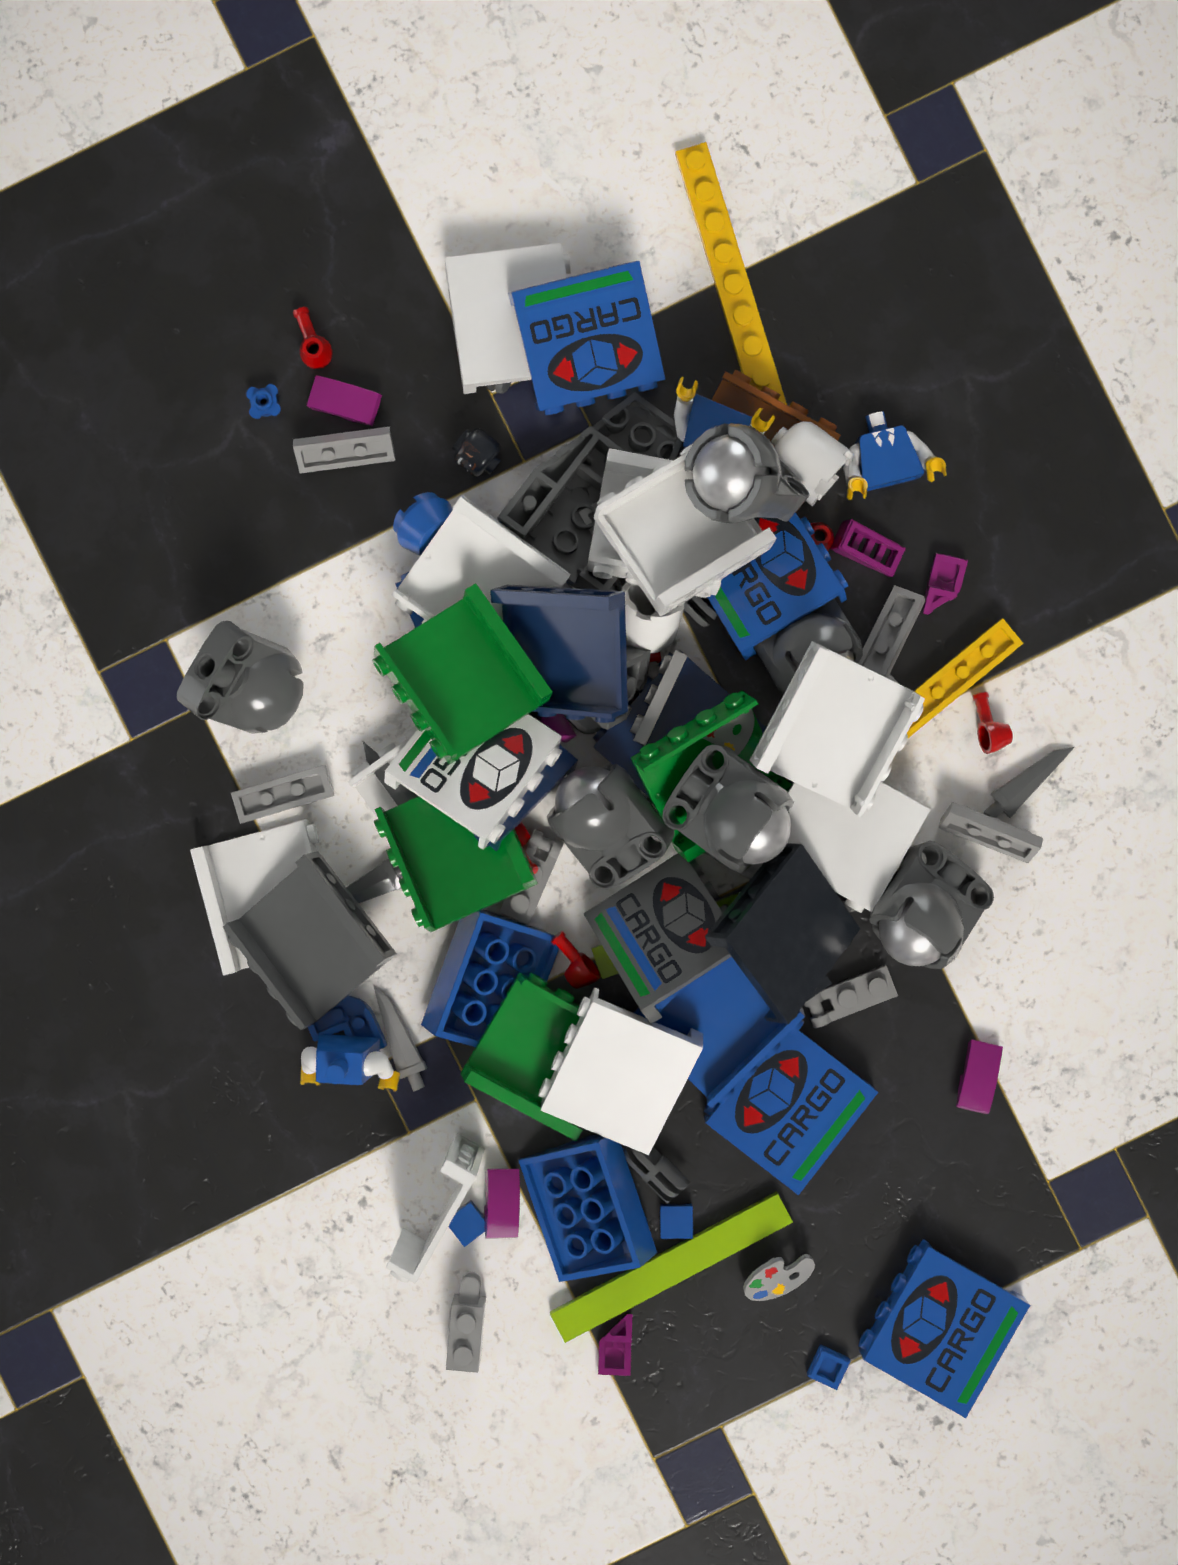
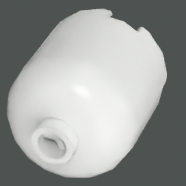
M803 421L794 424L789 430L782 427L771 441L775 445L774 448L779 455V459L808 490L809 497L806 501L811 506L817 500H820L839 478L836 475L837 471L844 464L848 466L854 457L852 451L811 422Z
M626 582L621 591H625L626 645L638 649L651 650L650 654L658 653L668 648L677 636L685 602L660 617L641 587Z

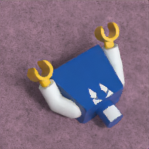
M684 377L680 378L678 382L674 420L677 437L684 442V448L693 444L706 430L721 424L749 425L764 434L774 422V415H772L768 422L760 419L759 414L763 408H759L754 416L750 417L696 394L698 388V381L696 380L692 389L683 387Z
M884 411L865 416L869 433L859 436L855 444L849 448L854 453V457L848 466L845 464L843 466L848 486L847 499L852 500L854 491L862 493L863 499H865L868 491L919 479L924 474L923 469L926 470L929 482L935 481L934 471L942 472L943 476L947 475L945 461L942 458L936 457L929 447L913 432L906 431L904 425L888 428Z
M319 1034L317 1048L307 1047L301 1054V1085L305 1083H315L316 1085L320 1083L363 1085L373 1075L378 1074L380 1077L379 1089L389 1088L397 1091L400 1073L393 1070L387 1055L380 1051L381 1038Z

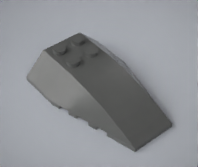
M634 392L605 414L599 422L584 430L578 438L559 449L549 460L538 465L499 514L497 520L569 572L571 575L565 583L572 588L609 591L618 577L612 576L610 579L598 578L593 575V572L586 570L592 541V534L589 529L595 525L593 517L596 510L591 505L599 501L608 450L611 448L674 461L682 444V441L677 437L675 420ZM585 508H589L592 511L588 515L592 523L588 525L584 523L579 514Z

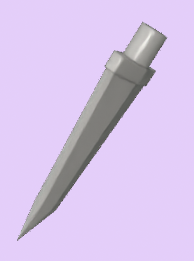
M374 987L397 1072L400 1073L399 1079L408 1077L412 1090H419L425 1087L420 1071L427 1069L426 1063L418 1052L392 1000Z

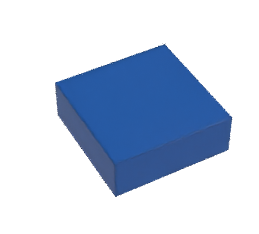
M470 1200L457 1210L448 1227L461 1244L466 1247L485 1232L484 1216L473 1201Z
M660 1204L661 1239L693 1238L692 1204Z
M820 1344L807 1371V1376L837 1390L851 1361L849 1357Z

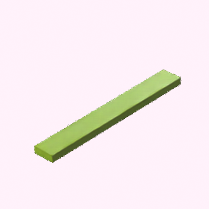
M776 1191L693 1235V1238L686 1239L657 1254L642 1267L629 1269L550 1311V1316L566 1343L793 1223Z

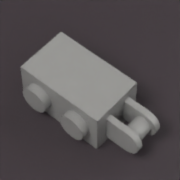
M468 1272L463 1276L459 1294H454L446 1370L475 1373L479 1371L486 1297L480 1296L481 1279L475 1272Z

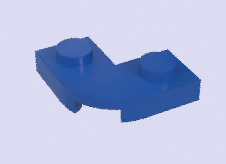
M350 995L344 998L315 1024L308 1027L313 1041L318 1040L319 1034L332 1035L344 1030L346 1036L381 1038L380 1049L387 1046V1041L371 1007L363 1000Z

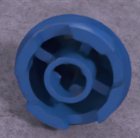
M432 492L422 493L413 497L417 502L409 506L405 512L400 509L393 523V529L397 533L399 544L419 556L422 555L453 511L449 501L439 498Z

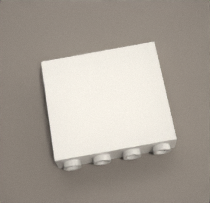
M557 243L445 257V271L463 394L476 393V387L531 380L515 309L510 304L508 292L567 278L566 274H571L569 254H563L562 244Z
M693 444L686 447L680 453L681 456L671 462L669 459H666L659 463L653 469L654 473L644 479L642 476L632 479L626 484V489L617 495L611 492L602 497L597 502L598 506L593 517L660 617L767 552L777 539L770 528L762 531L754 518L740 523H723L711 520L694 507L685 488V479H693V472L685 471L684 469L686 456Z
M793 782L788 791L794 804L789 809L791 832L787 843L802 844L833 890L847 898L845 901L846 905L862 913L864 908L873 912L875 905L883 895L931 809L880 782L875 791L876 798L872 807L869 810H865L863 816L859 817L850 808Z
M594 988L590 998L584 997L579 1006L577 1015L581 1017L577 1025L571 1024L566 1033L564 1043H567L564 1052L558 1051L551 1066L554 1073L551 1079L545 1078L538 1094L539 1097H542L541 1111L649 1155L703 1049V1033L691 1028L688 1035H684L656 1022L651 1024L644 1017L599 999V989Z

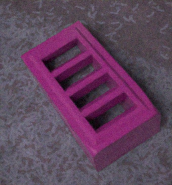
M849 519L841 523L830 549L879 573L893 577L906 548L857 521ZM852 533H855L850 545L848 546L847 544L852 536ZM864 537L867 540L863 546L862 551L859 552L857 550ZM875 543H877L879 546L872 559L869 556ZM888 548L891 550V552L886 560L885 565H883L880 562L886 549Z

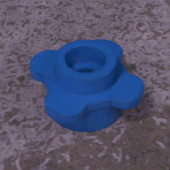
M268 384L265 388L260 389L250 387L247 390L246 396L251 404L249 410L251 417L260 419L261 416H277L281 412V406L278 404L276 397L278 389L275 385ZM266 399V404H261V400Z

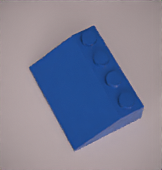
M484 909L460 919L421 1025L434 1036L476 1047L519 972L528 977L530 973H534L548 981L559 948L551 942L555 935Z
M596 1134L518 1160L559 1282L640 1268L657 1253L620 1143Z

